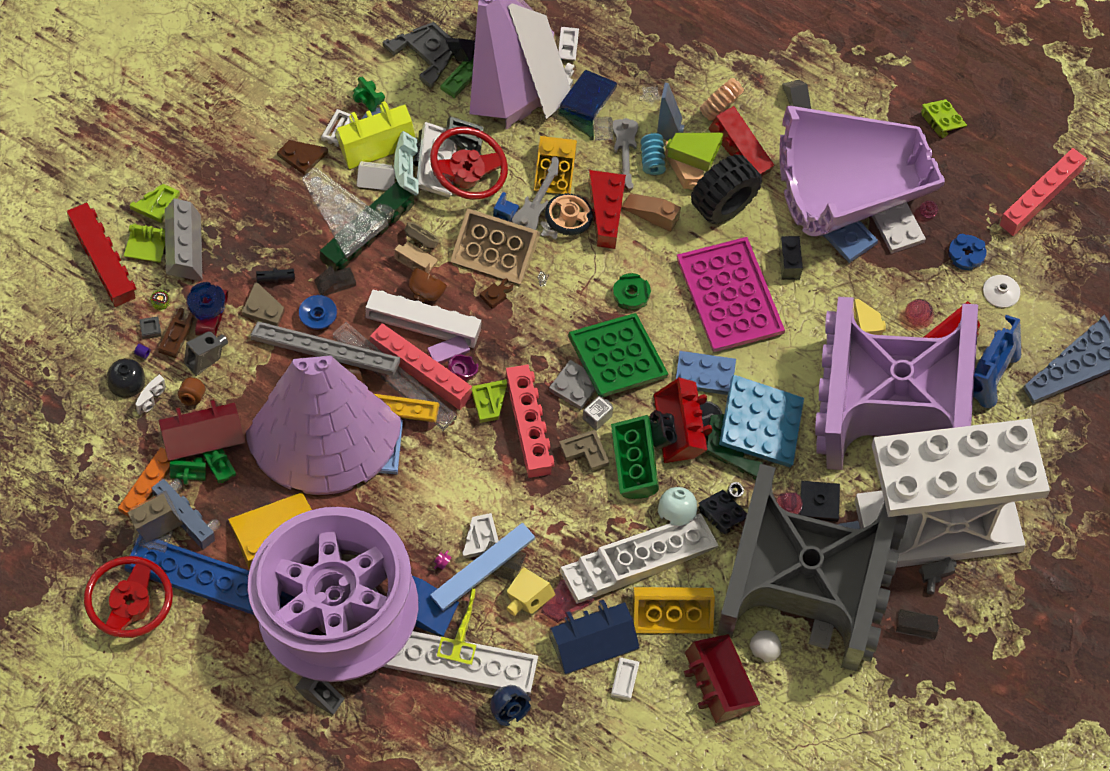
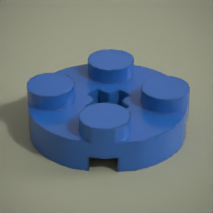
M959 234L950 244L948 250L949 258L951 257L953 264L962 270H973L977 266L980 267L986 257L985 242L972 235ZM963 250H970V252L972 253H969V255H965V251Z

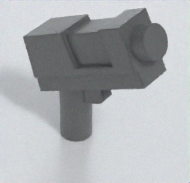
M948 557L937 563L932 562L922 565L919 573L922 575L923 583L927 582V594L935 593V583L942 580L941 577L955 573L954 567H957L954 559L951 560Z

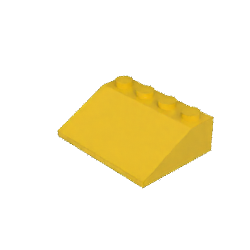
M303 493L228 519L249 571L257 550L276 528L289 519L312 510Z

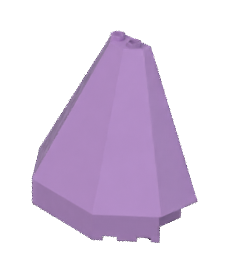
M479 0L469 114L506 118V129L511 127V124L518 120L521 121L530 115L531 111L542 107L508 6L513 3L532 11L533 9L524 0Z

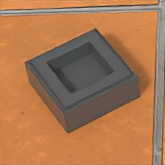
M158 316L139 319L142 339L161 336Z

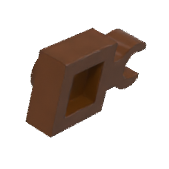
M507 278L503 279L499 286L493 283L480 293L482 300L491 309L507 298L505 293L513 290V284L509 287L505 286L508 283Z

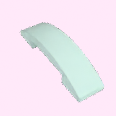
M403 131L400 134L395 151V176L402 188L414 195H418V179L413 177V156L418 153L417 139Z

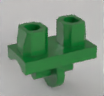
M358 77V85L353 90L352 98L356 103H364L370 112H374L377 105H381V102H384L385 95L382 92H375L376 84L373 81H366L364 77Z
M223 449L203 453V457L218 483H224L236 476V472Z
M184 457L171 460L170 478L183 479L184 485H188L189 480L205 481L206 463H204L203 458L197 457L193 462L186 461Z

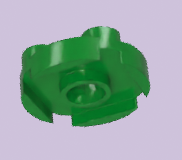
M627 273L615 282L613 297L620 308L633 310L647 305L651 293V287L647 280H644L638 274ZM630 288H633V291H637V293L630 294L628 291Z

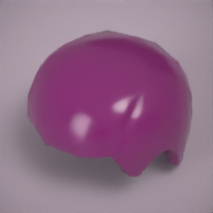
M458 354L449 360L448 370L467 382L478 372V363L475 364L471 356Z

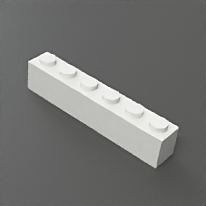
M372 290L366 305V318L443 340L462 336L468 347L471 348L475 347L481 331V319H477L474 316H466L456 311H448L438 306L423 304L420 301L409 300L384 291Z

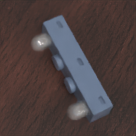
M162 479L151 488L153 497L165 490L167 491L183 523L181 527L204 550L215 541L214 532L220 528L219 520L212 519L205 523L199 511L193 510L189 506L190 503L186 497H181L177 493L183 487L182 481L174 479L168 484L165 479Z

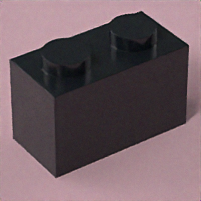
M781 236L779 243L782 280H799L803 270L800 236Z

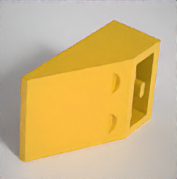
M540 136L534 191H539L548 174L552 158L557 157L559 160L558 176L553 178L546 192L571 194L577 140Z

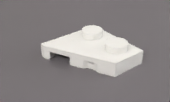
M492 513L472 517L463 550V559L480 556L499 541Z

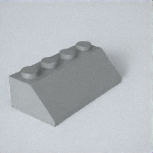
M173 199L165 208L166 274L202 281L201 214L191 202Z

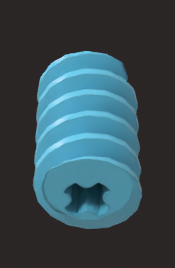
M651 133L641 139L642 169L650 175H660L666 171L665 155L663 154V136L659 133Z

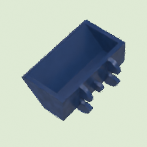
M602 599L599 601L598 612L588 614L586 610L583 611L584 617L574 620L571 612L568 611L565 612V623L550 628V640L565 674L640 648L633 619L625 602L608 608Z

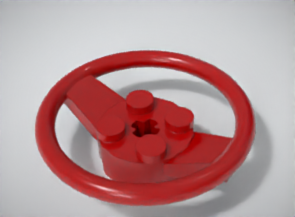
M471 127L451 128L440 134L432 145L430 162L433 174L442 186L451 193L465 199L480 200L494 195L503 187L508 174L506 156L500 145L483 131ZM458 134L476 136L487 142L496 152L479 155V152L476 150L462 149L454 152L450 159L438 160V151L441 144L447 138ZM501 168L498 181L490 189L482 192H468L459 189L472 188L483 176ZM453 181L455 184L460 185L459 188L455 187L450 182Z
M137 556L118 557L104 563L92 574L84 591V607L91 622L102 632L117 638H134L151 632L167 617L173 601L172 585L164 570L156 563ZM124 564H135L127 581H120L111 591L109 596L111 613L105 624L98 618L92 605L94 586L99 578L108 570ZM151 571H153L160 578L164 586L165 600L163 607L157 617L147 625L137 629L124 630L132 622L140 619L143 620L149 613L151 605L147 589ZM128 600H133V602H134V603H131V602H130L129 605L126 604V602H127Z

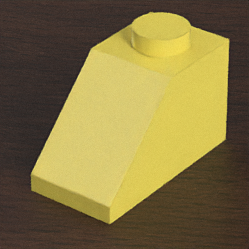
M855 299L854 319L856 324L869 334L883 335V332L886 331V324L884 320L882 321L881 314L861 300Z

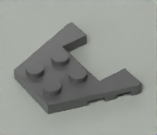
M434 22L413 29L411 33L405 35L402 33L397 35L395 39H386L382 42L383 47L393 56L408 45L424 59L430 67L419 75V79L430 89L453 57L446 43V38L451 37Z

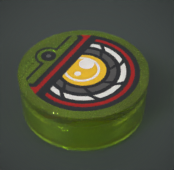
M163 290L155 291L150 297L151 305L157 310H163L170 304L169 295Z

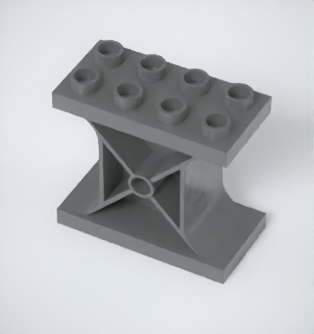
M760 464L721 612L717 635L729 634L732 639L737 621L743 613L753 607L765 606L833 625L841 634L844 642V656L841 668L857 671L861 660L871 662L873 654L877 649L881 628L871 626V624L880 625L882 616L885 614L890 590L880 588V586L889 587L892 576H894L899 553L889 549H899L901 539H903L908 515L888 517L884 501L878 518L871 525L861 529H853L790 513L779 506L773 495L772 481L776 468Z

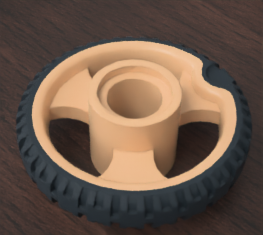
M572 193L559 194V196L556 195L548 202L545 209V218L548 225L554 231L563 235L573 236L585 232L590 227L593 220V210L588 201L583 197L581 198V196ZM555 205L561 207L560 215L557 219H554L552 216V209ZM578 205H580L585 210V212H579ZM577 220L583 223L577 227H573L577 223Z

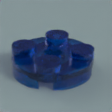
M210 282L196 284L191 288L189 295H187L188 309L199 320L214 318L225 309L224 291L218 285H211ZM205 297H206L208 300L211 299V301H209V303H202V302H203V298H205Z

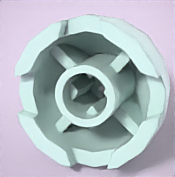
M672 487L666 490L659 500V516L662 519L664 517L669 520L672 525L682 526L689 524L690 520L695 518L697 513V500L694 494L683 487Z

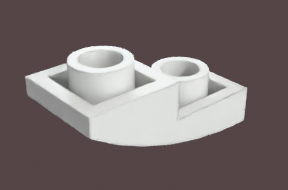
M160 374L144 388L138 397L136 409L139 415L150 411L155 405L154 396L161 395L164 389H166L165 380Z

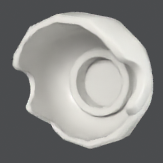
M758 631L751 638L750 649L753 655L761 658L764 662L774 661L781 654V642L772 631Z

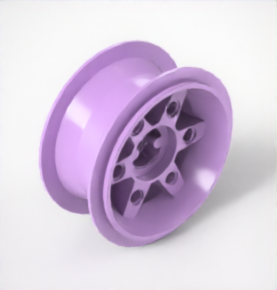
M324 507L299 514L281 524L263 541L251 563L248 575V595L254 615L259 621L264 643L279 663L302 677L317 681L336 682L356 679L370 674L392 660L405 646L413 632L418 615V593L411 574L408 553L397 533L388 524L367 512L346 507ZM341 554H351L359 556L355 557L354 559L348 562H345L342 560ZM319 559V563L313 567L307 566L312 561ZM385 579H388L387 597L373 591ZM282 591L295 597L280 609ZM318 628L326 635L319 636L306 633Z

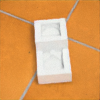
M561 27L558 52L562 60L576 61L578 28Z

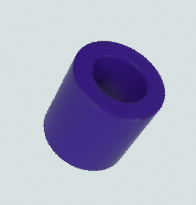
M138 344L134 354L147 359L151 349Z

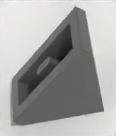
M801 80L782 83L790 106L811 109L807 83Z

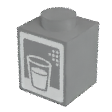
M598 396L583 410L582 419L597 431L612 417L613 406L607 399Z

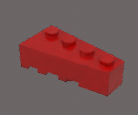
M735 106L715 117L708 130L711 133L723 134L721 145L730 156L736 154L744 156L761 174V177L773 169L774 163Z
M589 170L588 184L597 247L616 249L626 179L624 174Z

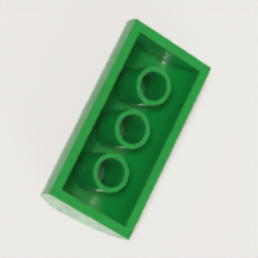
M644 415L611 424L620 494L628 499H642L656 494L659 491L649 416Z

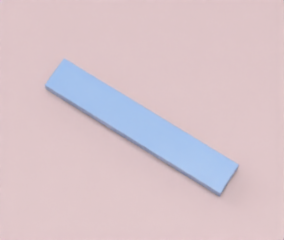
M521 523L430 594V597L442 611L446 610L534 541L535 536Z

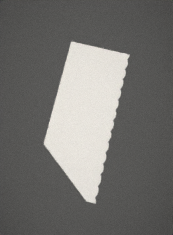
M511 3L508 6L510 15L513 18V24L516 26V32L547 119L573 94L547 16Z

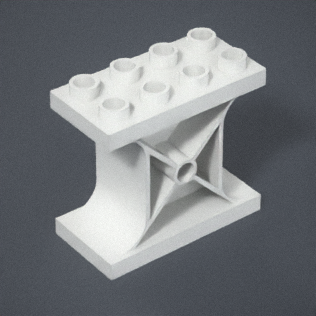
M1032 419L874 437L872 448L882 491L858 493L854 501L860 528L871 525L878 518L884 501L888 517L908 515L903 539H901L899 549H889L899 553L897 568L932 562L937 563L948 557L951 560H961L1023 552L1026 545L1015 502L1047 498L1050 489Z

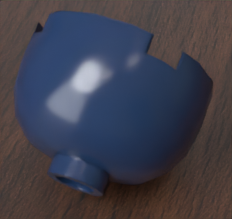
M503 686L497 689L491 698V713L500 725L508 726L510 725L509 722L516 718V722L526 716L531 708L529 704L531 698L519 686Z

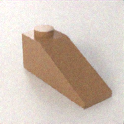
M630 193L622 209L671 232L679 220L681 207L666 199Z

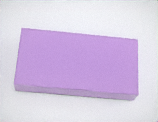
M456 336L428 347L427 351L431 358L442 364L449 361L454 355L470 353V348L464 337Z

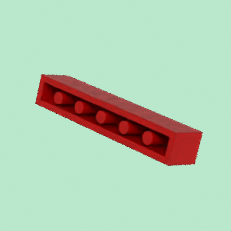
M86 202L67 210L68 221L114 307L136 299L134 291L137 288L133 280L129 281L127 277L129 273L125 265L121 266V258L118 252L113 251V243L110 237L105 236V228L102 222L98 223L96 220L98 216L95 209L90 208Z

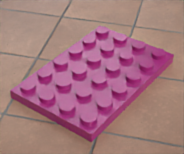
M748 237L677 254L676 259L713 353L785 333L784 326Z

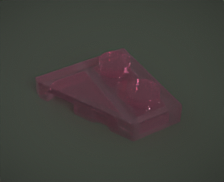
M562 579L554 590L556 595L546 602L541 613L558 623L565 619V612L570 611L573 615L594 602V598L577 604L565 580Z

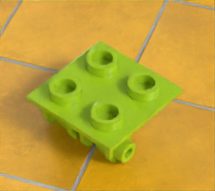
M946 99L922 104V116L939 137H946L949 130L967 126L963 118Z
M136 223L130 224V235L124 257L161 263L165 249V229L153 228V226L148 227L147 225L141 226Z

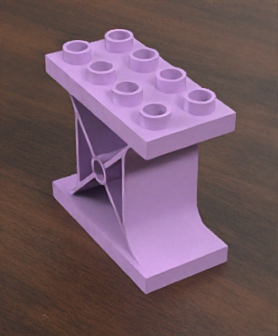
M838 297L837 311H827L825 333L827 334V344L823 345L822 367L824 368L823 378H820L819 401L821 403L820 412L816 414L815 425L817 454H826L827 469L843 470L844 453L852 441L861 436H889L971 426L977 348V304H962L961 321L958 327L948 336L942 338H921L869 334L863 331L854 320V298Z

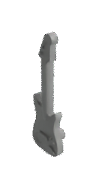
M624 118L614 120L612 123V130L616 137L614 152L617 153V150L622 148V174L626 175V189L631 191L634 185L630 174L629 146H632L634 149L637 147L635 136L638 131V123Z
M557 157L552 158L548 174L534 200L530 202L528 196L525 198V204L515 213L512 223L537 230L539 216L548 204V201L540 204L553 178L558 176L559 160Z

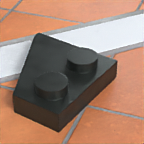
M451 116L447 119L446 130L455 127H471L483 131L484 128ZM458 134L449 137L461 149L476 150L479 152V155L481 154L482 139L468 134Z

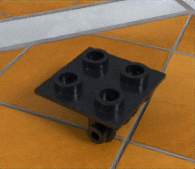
M724 490L698 503L700 505L698 507L700 513L709 522L713 520L712 525H716L715 527L724 535H727L731 531V527L745 520L747 516L743 508Z

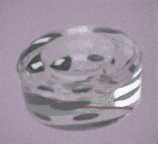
M377 204L375 213L384 219H391L395 212L392 207L385 204Z

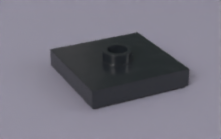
M801 481L799 515L817 520L838 522L840 484Z

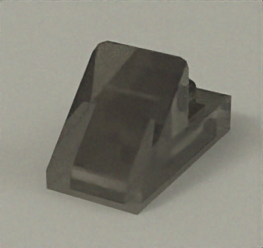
M330 266L314 280L318 292L322 296L356 286V281L350 267L334 272L333 267Z

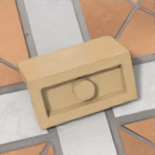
M406 242L404 246L398 244L395 248V259L412 270L418 268L429 273L438 262L435 257L410 242Z

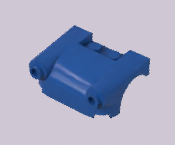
M1006 315L1005 319L1012 325L1011 330L1003 328L1002 331L998 330L994 333L990 346H987L975 368L973 397L984 408H992L997 404V386L1009 363H1016L1021 359L1020 319Z

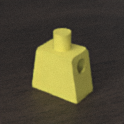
M523 567L507 589L511 603L506 609L513 616L521 609L529 614H533L556 594L549 582Z

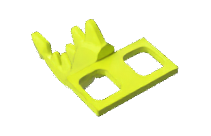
M472 588L468 608L455 640L441 637L437 657L472 665L477 645L466 643L465 635L475 599V589ZM443 641L451 642L454 645L450 656L440 652ZM462 646L473 648L470 660L460 658Z

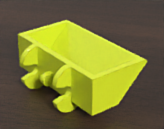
M385 101L381 102V113L372 116L371 112L367 111V118L358 120L355 112H352L349 116L350 124L336 129L335 136L349 169L359 166L361 161L372 162L395 154L400 134L403 131L415 138L413 123L405 104L389 110Z

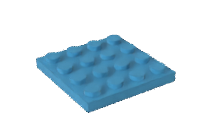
M733 375L730 380L719 445L790 468L794 463L804 398Z

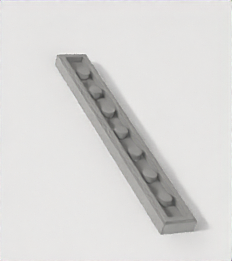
M259 321L250 335L251 340L317 357L332 356L338 362L394 376L400 364V357Z

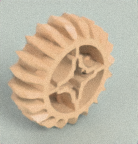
M731 78L717 89L700 106L699 110L705 118L712 121L743 93L744 88L739 81Z

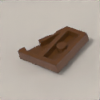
M288 140L277 151V156L306 175L328 153V148Z

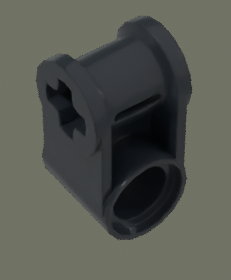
M657 410L651 412L649 418L653 446L661 450L677 441L675 419L670 413L662 414Z

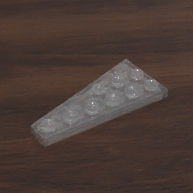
M316 167L302 177L306 189L346 258L388 226L387 219Z

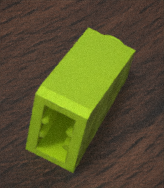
M675 133L673 139L668 140L666 149H668L667 157L707 172L710 170L720 149L723 134Z

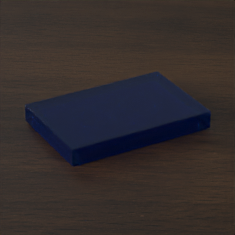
M585 69L561 102L560 109L592 122L617 88V82Z

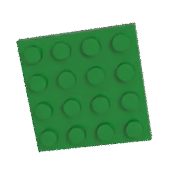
M637 313L577 329L568 334L571 344L600 397L667 378L669 375Z

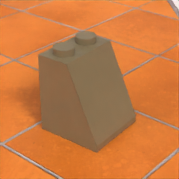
M166 490L128 511L135 529L147 543L183 525Z

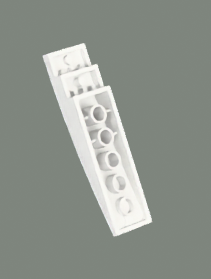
M700 513L690 520L687 525L667 524L599 547L597 552L579 558V561L562 566L559 571L578 604L679 565L711 551L719 545Z

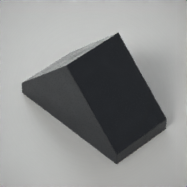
M446 38V43L456 61L470 62L473 59L475 40Z

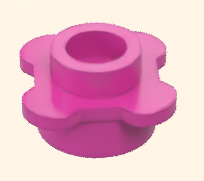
M448 550L444 554L440 552L434 562L437 564L434 569L439 567L443 570L451 559V556L447 554Z

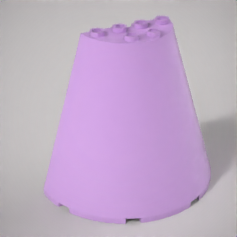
M787 106L782 122L783 127H786L785 135H780L781 180L786 181L787 189L784 190V195L789 211L795 223L804 227L802 231L807 235L821 236L937 191L944 185V177L941 175L938 163L934 158H931L932 150L929 148L926 137L918 126L795 106Z

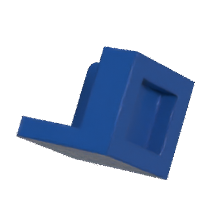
M502 192L494 206L493 217L512 222V218L518 211L519 206L507 201L506 193Z

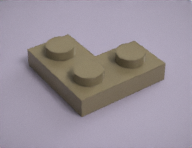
M596 430L559 441L560 449L566 461L584 455L591 471L609 466L610 462Z

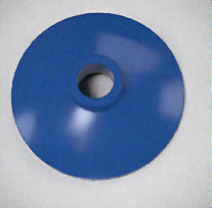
M322 295L308 297L299 307L300 320L305 326L312 329H324L330 326L337 316L335 303L330 298Z

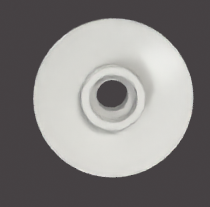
M995 275L985 282L983 295L991 305L998 308H1009L1018 302L1020 288L1011 277Z

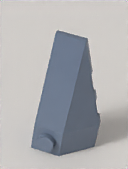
M665 83L661 98L657 133L661 134L664 140L673 139L675 133H683L685 125L681 124L682 115L669 83Z

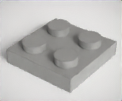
M572 360L567 363L549 387L551 393L580 410L596 391L585 369Z

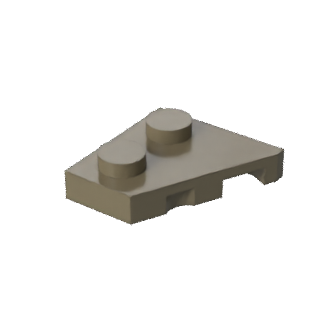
M255 282L243 308L242 316L278 326L285 309L259 283Z

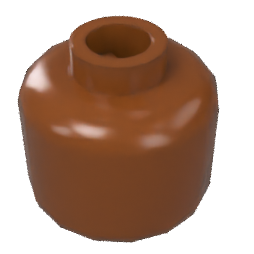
M186 378L178 390V398L186 406L198 405L205 394L206 388L198 378Z

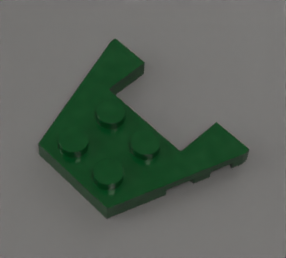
M724 414L711 415L709 425L712 426V433L707 435V451L705 453L725 464L729 463L735 466L738 471L746 472L756 480L759 466L763 462L743 458V452L719 445Z

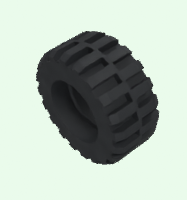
M737 154L728 156L726 159L719 161L718 164L713 165L698 180L691 193V203L709 223L721 224L738 215L740 211L744 210L752 202V199L756 197L758 190L761 188V174L744 156Z

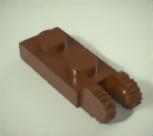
M179 308L158 348L159 353L177 358L195 319V312L191 311L186 321H182L184 309Z

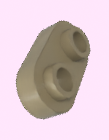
M408 222L404 229L409 238L417 239L427 249L436 248L439 242L435 235L416 223Z

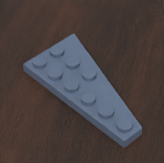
M1103 315L1087 332L1078 337L1055 360L1051 361L1043 371L1039 372L1025 384L1023 389L1032 404L1110 372V323L1106 316Z

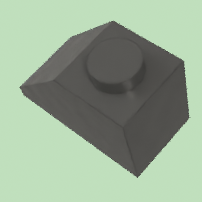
M302 677L295 687L306 700L332 715L335 714L345 699L327 681H317Z

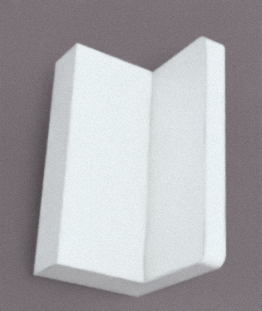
M360 162L357 178L358 187L388 190L395 183L394 165Z

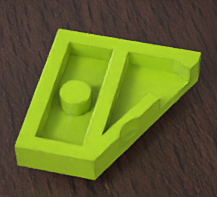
M162 184L154 191L143 195V199L136 203L133 201L129 206L131 210L162 223L165 218V208L173 199H178L180 191Z
M507 379L472 386V397L480 423L499 419L507 388Z

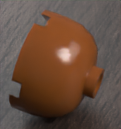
M418 268L414 269L409 279V288L415 294L413 298L422 303L425 300L430 302L438 300L447 288L444 282L433 278L429 273Z

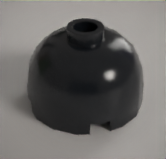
M119 359L108 368L106 377L108 388L116 396L133 397L144 388V370L135 360Z

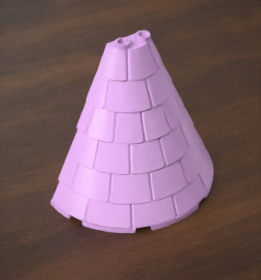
M332 356L293 359L286 372L277 382L276 387L268 396L267 402L255 416L252 425L246 431V437L250 452L256 459L257 465L273 481L290 490L291 488L303 490L305 494L329 495L348 491L353 488V485L363 480L367 482L387 464L394 453L393 448L397 439L399 440L401 418Z

